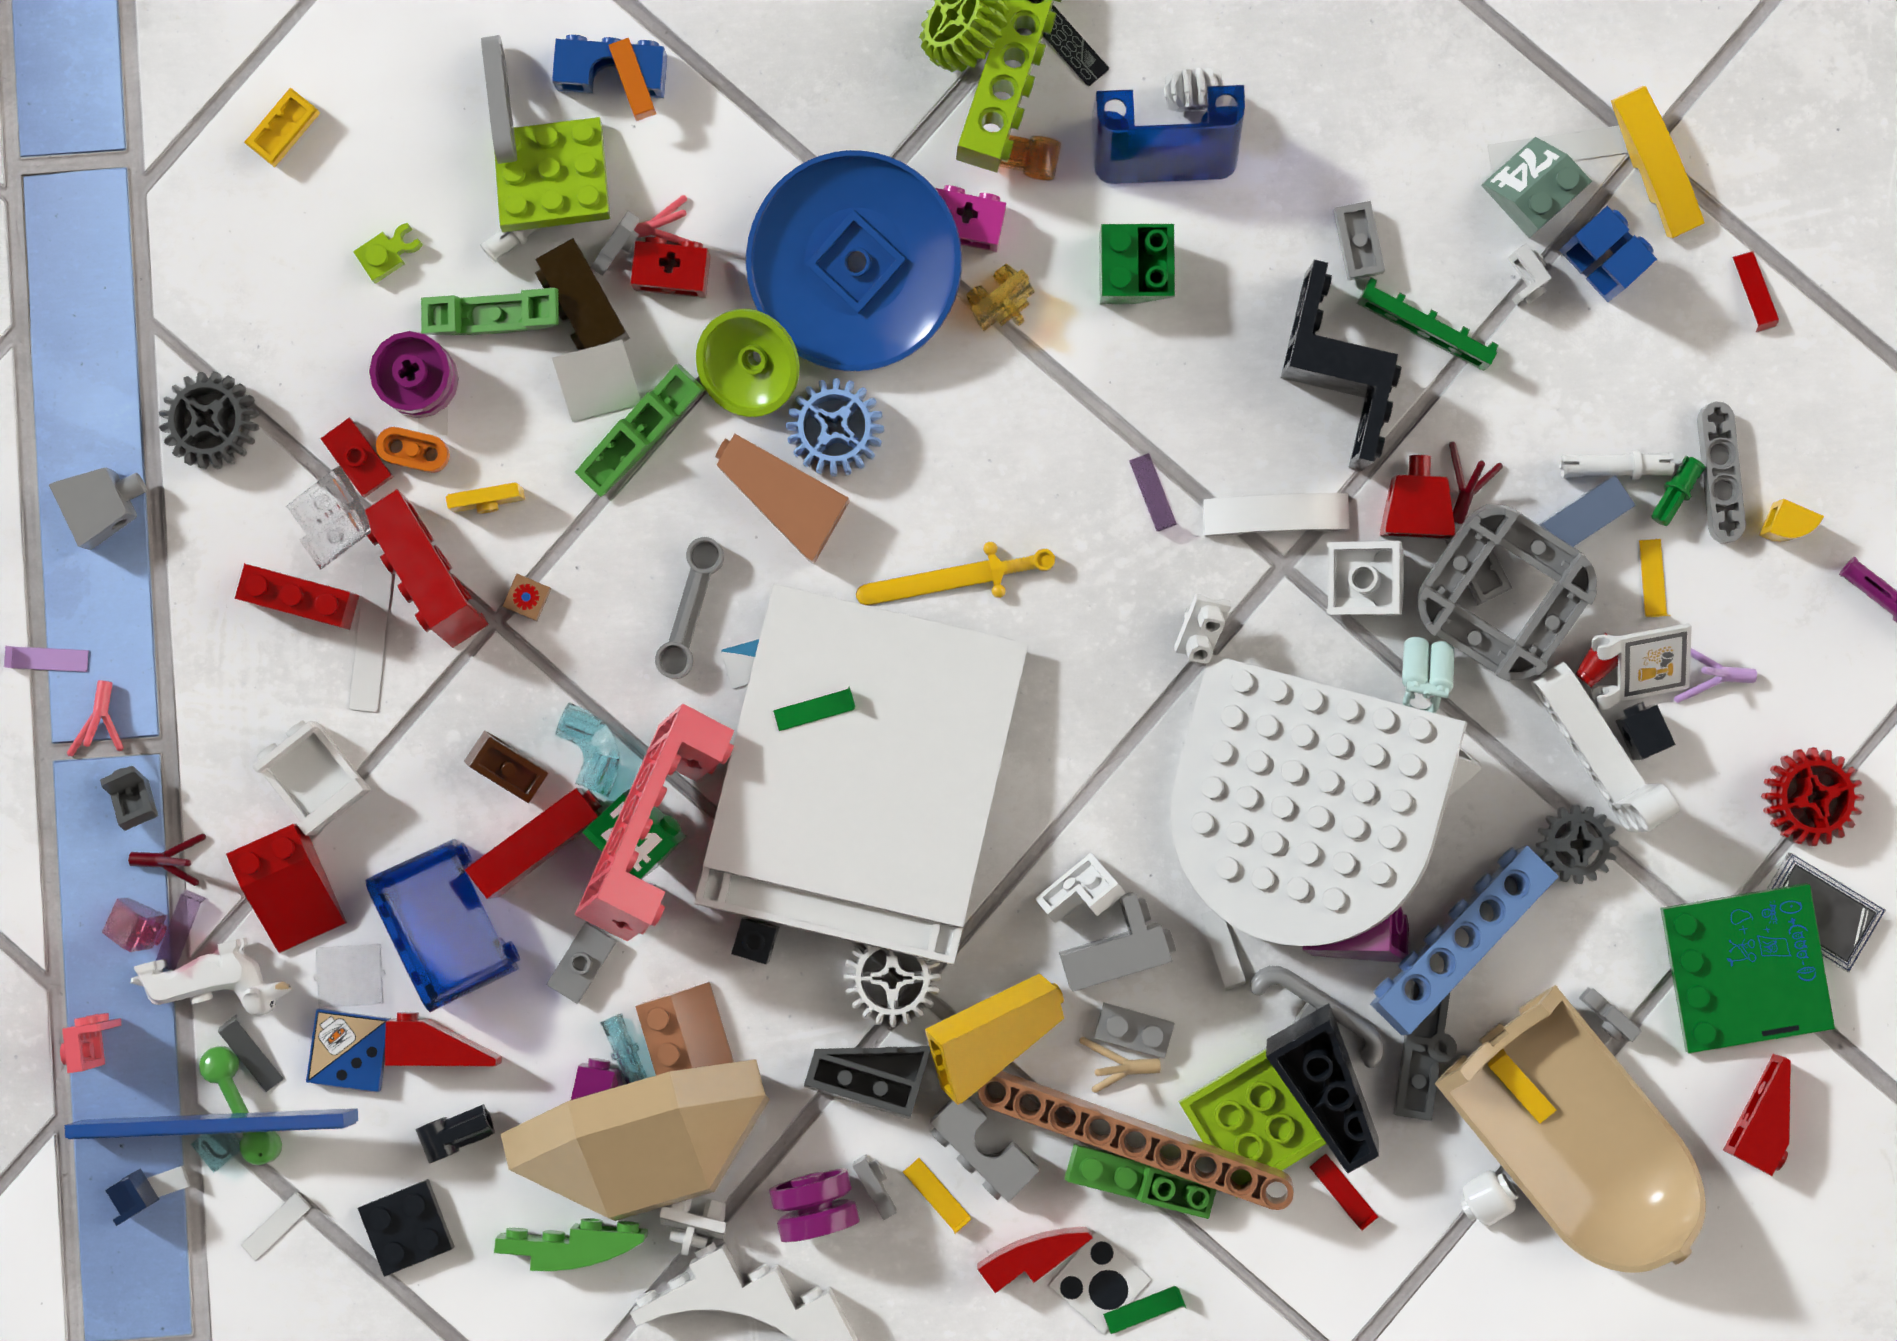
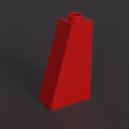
M575 788L467 867L465 871L486 899L500 897L579 836L601 815L598 809L602 805L591 790L588 789L584 792L581 788Z

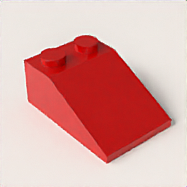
M297 823L226 853L241 890L278 953L347 923L309 836H305Z

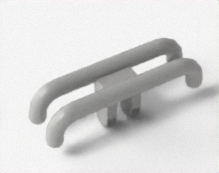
M1281 966L1265 967L1253 976L1250 981V987L1254 995L1261 996L1270 986L1280 985L1306 1001L1292 1024L1330 1003L1336 1021L1365 1040L1366 1045L1361 1053L1364 1065L1368 1068H1374L1379 1063L1383 1053V1042L1377 1029L1368 1020L1292 971Z

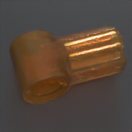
M1013 135L1009 136V140L1014 141L1009 161H1001L999 167L1023 171L1024 175L1038 180L1051 181L1055 179L1061 142L1043 136H1031L1030 139Z

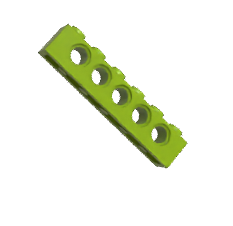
M1028 0L1007 1L1006 7L1010 11L1005 19L1008 23L1000 31L1002 37L998 38L993 44L995 49L990 48L957 146L956 160L996 173L1001 161H1009L1014 141L1009 140L1012 128L1019 130L1025 109L1019 106L1023 96L1030 97L1035 81V76L1030 75L1033 64L1038 66L1041 64L1046 45L1041 43L1043 33H1051L1057 14L1052 12L1051 9L1054 1L1061 2V0H1042L1038 4L1031 3ZM1025 28L1030 30L1032 34L1024 36L1017 33L1016 30ZM1008 60H1016L1021 64V66L1013 68L1008 66L1005 62ZM997 92H1006L1011 96V98L1007 100L998 99L994 94ZM986 124H995L1001 130L997 132H989L985 130L983 126Z

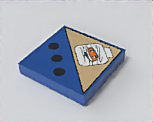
M316 1009L306 1082L374 1092L381 1091L385 1065L386 1021L391 1018Z

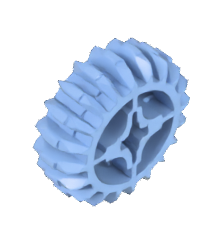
M834 378L833 389L827 390L826 382L820 380L819 387L821 392L816 394L811 386H807L806 392L810 399L806 401L799 395L795 398V401L802 409L790 408L788 411L789 415L798 419V421L786 423L787 430L797 431V434L789 436L787 440L789 444L793 445L801 443L793 453L797 458L805 453L808 454L803 462L806 468H809L816 460L818 462L816 466L817 474L821 475L824 472L825 466L829 465L831 477H836L838 473L837 466L843 465L845 474L850 475L851 468L849 463L854 461L859 469H863L865 466L860 456L864 454L871 460L875 457L874 452L868 446L881 447L882 441L872 435L884 432L883 425L873 424L874 421L881 419L883 415L881 411H869L877 404L875 398H870L865 402L862 401L867 393L864 387L860 388L854 395L852 393L854 389L853 381L849 380L846 383L845 390H840L839 378ZM829 400L848 402L833 413L817 407ZM856 409L861 412L865 419V432L862 440L858 439L848 428L849 422L853 418L852 414ZM809 415L822 427L821 433L817 438L818 441L813 447L807 441L805 434ZM825 420L831 421L834 424L839 420L842 421L841 427L845 435L838 432L829 435V428ZM837 442L853 448L852 451L839 456L822 454L825 449L828 450L832 444Z

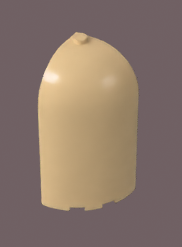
M1556 985L1520 1007L1519 1011L1521 1014L1506 1026H1503L1500 1022L1478 1040L1482 1045L1468 1058L1465 1055H1461L1435 1082L1438 1089L1553 1230L1579 1255L1602 1267L1629 1273L1651 1271L1670 1262L1676 1265L1690 1256L1692 1253L1690 1247L1702 1229L1706 1212L1704 1186L1695 1160L1680 1136ZM1504 1048L1506 1054L1557 1110L1541 1124L1538 1123L1489 1068L1487 1063L1501 1049Z

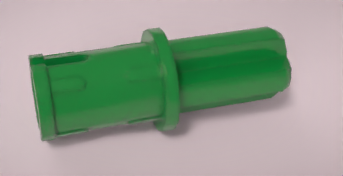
M1688 456L1683 458L1674 477H1672L1671 481H1667L1664 484L1666 492L1651 515L1655 522L1668 526L1682 502L1690 500L1692 497L1690 492L1705 470V465L1701 461L1693 457L1689 458Z

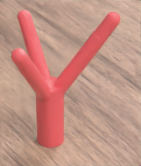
M685 195L680 196L651 220L638 223L634 229L639 234L637 238L653 235L680 245L681 241H690L657 229L686 216L687 213L684 209L677 212L674 211L687 201V197Z
M102 680L97 682L93 713L67 751L68 756L72 757L82 742L85 747L91 745L101 718L117 751L124 749L108 713L112 682Z

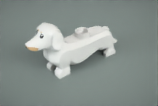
M247 937L217 944L219 953L199 956L175 971L163 972V969L167 966L166 959L134 966L138 976L131 978L130 982L131 984L143 986L148 999L155 1005L190 998L192 1005L213 999V991L229 989L237 994L245 1010L252 1015H264L273 1011L276 1007V1000L291 991L290 984L283 981L270 984L263 982L259 964L256 960L246 955L243 950L248 944Z

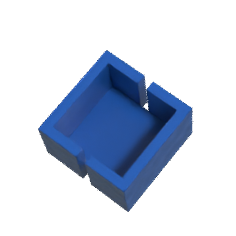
M1608 206L1600 211L1559 249L1580 274L1608 249L1613 252L1605 262L1586 278L1607 302L1625 290L1657 260L1652 254L1654 250L1649 242L1643 237L1632 236L1628 232L1630 229L1628 228L1629 224L1626 218L1619 211L1611 210Z

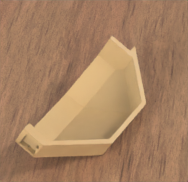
M756 1059L670 1071L567 1101L501 1133V1139L510 1171L611 1220L617 1221L662 1208V1206H669L715 1192L770 1098L765 1095Z

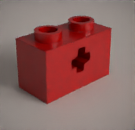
M646 237L645 242L635 241L631 285L635 291L706 298L711 259L708 248H703V244L696 241H681V245L667 244L666 239L659 237ZM671 259H675L679 267H673L672 273H668L663 265H669Z

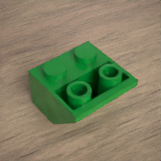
M1101 224L1099 231L1100 304H1139L1175 297L1174 224Z

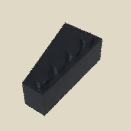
M1330 1003L1269 1037L1266 1046L1267 1059L1347 1174L1379 1157V1137Z

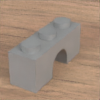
M970 1097L959 1105L950 1099L930 1119V1124L934 1127L930 1133L942 1146L946 1148L951 1144L960 1153L956 1159L969 1173L972 1174L977 1170L986 1180L982 1184L983 1187L996 1200L1002 1196L1009 1203L1040 1171L1039 1166L1014 1141L998 1153L982 1151L977 1146L974 1137L979 1126L987 1119V1114Z

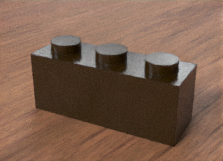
M574 238L535 259L540 267L535 274L542 287L558 289L559 317L562 322L569 320L575 332L570 334V337L578 351L618 340L625 342L630 339Z

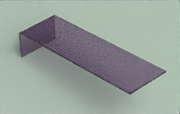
M1147 453L1129 460L1156 531L1159 532L1177 525L1178 523H1176L1150 454Z
M189 890L184 891L180 895L156 961L165 959L167 963L165 968L168 970H176L200 904L207 899Z

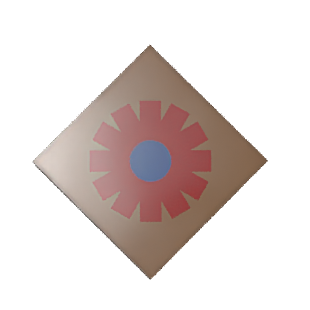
M516 573L502 607L538 621L552 588Z

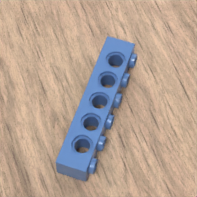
M1528 845L1517 850L1513 847L1508 849L1498 859L1497 863L1500 867L1492 876L1489 873L1482 876L1472 887L1476 893L1467 902L1461 899L1448 912L1451 919L1442 928L1439 925L1435 926L1424 937L1423 941L1426 945L1418 954L1415 951L1409 953L1398 965L1401 972L1393 980L1387 977L1373 991L1377 997L1370 1005L1400 1035L1411 1034L1559 877ZM1507 876L1512 877L1517 883L1518 889L1515 895H1511L1505 890L1504 881ZM1483 902L1488 903L1493 909V917L1490 921L1484 920L1480 915L1479 909ZM1458 928L1464 929L1468 934L1469 941L1465 948L1459 946L1455 941V932ZM1433 954L1439 955L1444 961V969L1440 974L1435 973L1430 967V958ZM1409 980L1414 981L1419 987V995L1416 1000H1411L1405 993V985Z

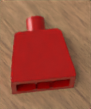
M1410 455L1408 475H1396L1391 479L1380 536L1449 539L1455 536L1449 480L1447 477L1430 476L1431 456Z

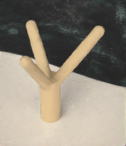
M1081 1037L1079 1040L1081 1044L1121 1064L1095 1070L1096 1076H1111L1092 1087V1092L1094 1093L1101 1091L1127 1075L1160 1073L1161 1065L1159 1058L1128 1060L1085 1037Z

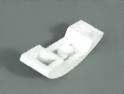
M1288 493L1203 499L1204 536L1241 535L1242 533L1350 530L1348 493Z

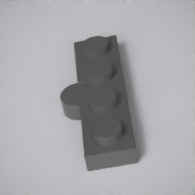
M1412 981L1410 999L1416 1000L1419 995V987ZM1450 993L1411 1034L1404 1035L1394 1115L1432 1121L1437 1089L1435 1082L1438 1080L1439 1062L1450 1061L1457 1051V1044L1454 1038L1445 1033Z

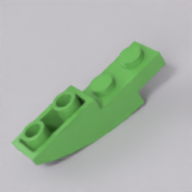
M1078 1144L1073 1145L1064 1178L1070 1183L1134 1198L1142 1203L1206 1219L1210 1217L1217 1191L1216 1189L1107 1150L1102 1151Z
M583 1218L580 1224L575 1223L570 1229V1238L565 1237V1232L557 1230L543 1231L541 1236L528 1235V1229L506 1228V1233H500L495 1238L494 1253L531 1256L530 1271L571 1270L604 1262L628 1252L644 1242L648 1236V1229L639 1228V1223L634 1221H618L617 1226L603 1225V1220L595 1218Z

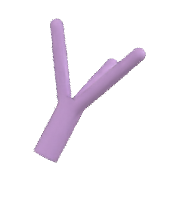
M1691 648V656L1708 666L1701 669L1702 673L1716 677L1675 696L1674 701L1679 703L1724 681L1755 683L1757 671L1750 668L1724 667Z

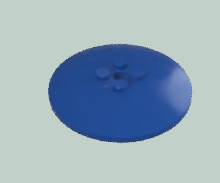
M861 150L832 152L815 157L794 168L771 189L755 215L748 237L746 250L747 280L756 309L774 318L786 329L800 357L830 369L842 371L873 370L889 366L912 355L923 347L943 325L956 300L962 273L961 241L955 220L945 200L937 189L918 171L899 160L875 152ZM860 251L866 258V265L862 271L855 273L850 270L847 261L851 253Z

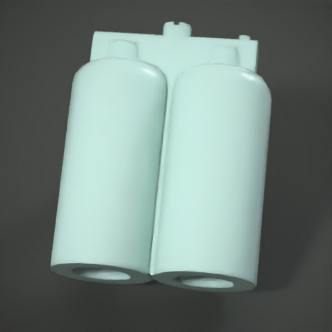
M1411 637L1404 642L1402 683L1406 687V692L1403 697V705L1413 707L1410 702L1411 699H1415L1414 693L1423 694L1424 698H1430L1432 704L1430 707L1420 710L1436 713L1439 709L1441 697L1448 698L1449 692L1453 688L1454 647L1445 641H1438L1429 645L1428 641L1424 638Z

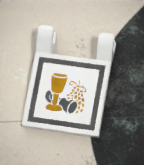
M1686 623L1622 636H1594L1592 638V650L1597 651L1599 659L1608 660L1618 655V686L1600 684L1593 686L1591 689V698L1594 701L1597 700V707L1602 710L1609 709L1621 701L1690 689L1692 626Z

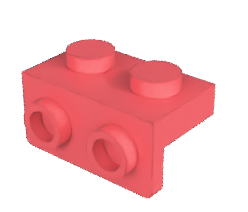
M109 1013L76 1018L74 1019L75 1026L62 1029L64 1043L60 1046L61 1061L63 1065H67V1073H74L105 1065L101 1031L121 1026L122 1023L121 1018L109 1020Z

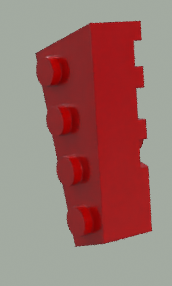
M398 489L361 512L362 517L367 523L363 527L365 534L374 546L379 544L384 551L380 559L391 574L396 572L402 582L397 587L408 603L414 601L419 612L415 613V617L426 632L432 630L454 648L489 625L484 615L468 603L473 598L454 574L450 575L448 571L453 567L442 551L436 545L433 546L431 544L434 538L410 501Z

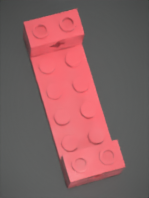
M681 704L659 724L575 912V916L627 942L639 933L643 935L649 926H655L658 923L665 908L661 904L665 891L629 873L639 855L635 851L639 839H645L651 829L653 820L649 816L653 807L657 808L661 804L667 792V788L663 786L667 775L671 776L677 771L697 782L707 773L712 774L718 764L724 765L732 753L734 745L730 744V740L734 733L733 729L685 704Z

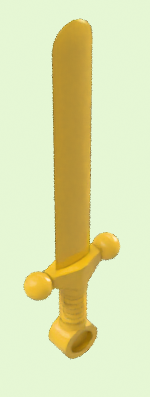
M987 542L984 544L983 551L988 555L989 560L864 584L857 589L856 598L860 604L873 605L991 581L994 584L991 590L992 595L996 598H1001L1006 593L1005 587L1001 585L1004 575L1020 572V570L1021 572L1034 569L1049 571L1054 567L1055 556L1048 549H1040L1035 555H1030L1029 557L1000 561L995 555L997 545L994 542Z

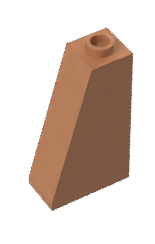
M735 433L731 440L725 438L715 455L719 459L717 463L718 468L809 562L815 564L850 503L849 498Z

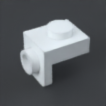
M1525 243L1507 258L1528 286L1512 299L1516 305L1524 299L1530 304L1547 292L1544 285L1552 279L1544 267L1546 262L1541 253L1535 248L1531 249Z

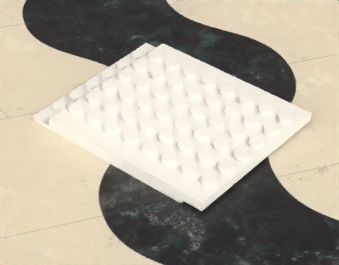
M773 584L694 904L954 965L1029 643ZM850 686L856 706L854 710L779 731L773 710L846 690Z

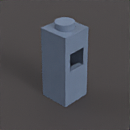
M1615 475L1539 525L1574 547L1636 505Z

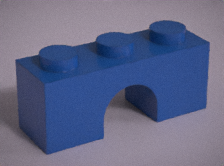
M566 35V39L556 38L552 82L557 91L593 93L594 79L597 73L605 67H616L608 45L621 39L604 37L601 42L587 41V38L581 35ZM639 40L637 44H631L650 97L664 98L668 57L664 46H659L658 42L652 40Z

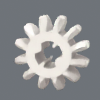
M1186 69L1170 73L1165 77L1164 99L1167 103V109L1171 111H1202L1213 109L1223 104L1225 94L1224 80H1222L1221 71L1217 69Z

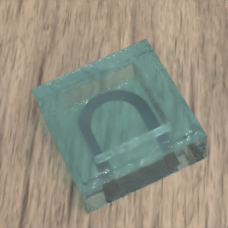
M234 1133L202 1134L191 1144L213 1173L240 1152V1140Z

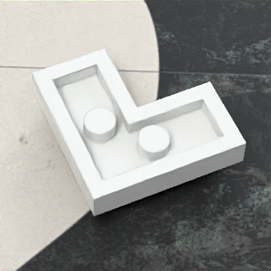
M1090 853L1034 899L1056 924L1063 917L1070 915L1082 901L1089 906L1096 916H1099L1105 910L1113 907L1117 900L1126 892L1094 855Z

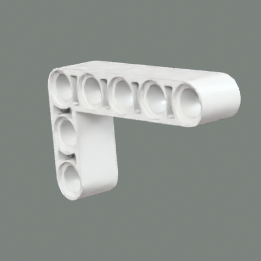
M1560 662L1531 681L1532 688L1626 830L1630 832H1649L1680 812L1678 802L1666 786L1661 783H1645L1567 664Z

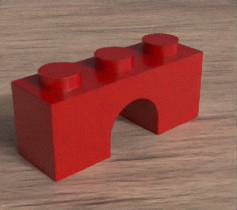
M244 563L234 599L350 630L360 595Z

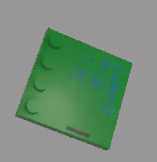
M1803 883L1660 908L1684 1047L1687 1053L1835 1029L1810 884Z

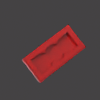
M347 418L320 438L362 497H367L394 477L352 418Z

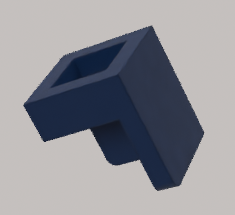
M141 1168L105 1190L120 1216L113 1219L116 1226L160 1200Z

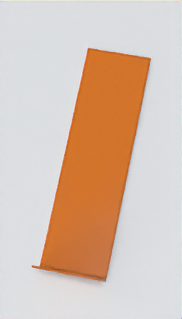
M629 37L609 44L608 46L636 121L656 115L657 113Z

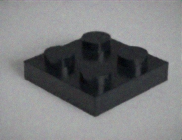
M429 1179L357 1208L384 1277L450 1251L455 1247Z

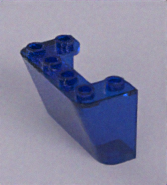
M1244 85L1207 86V111L1203 115L1201 123L1135 126L1133 89L1096 91L1092 109L1093 157L1096 175L1100 180L1110 184L1216 180L1229 177L1237 168L1245 112ZM1230 95L1232 97L1229 106L1216 107V100L1220 96ZM1114 99L1123 102L1126 108L1125 115L1123 116L1118 112L1105 111L1106 103Z

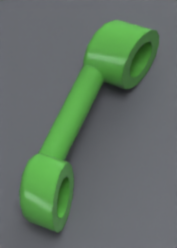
M227 1046L210 1048L200 1059V1074L206 1081L219 1085L232 1113H249L232 1079L239 1067L237 1055ZM275 1131L243 1132L239 1150L241 1156L247 1162L253 1165H263L274 1161L280 1155L282 1141Z

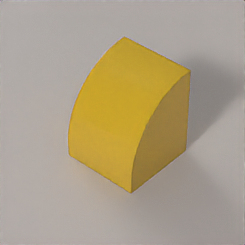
M1781 499L1773 502L1759 536L1772 541L1792 540L1812 532L1821 523L1824 516L1786 499Z

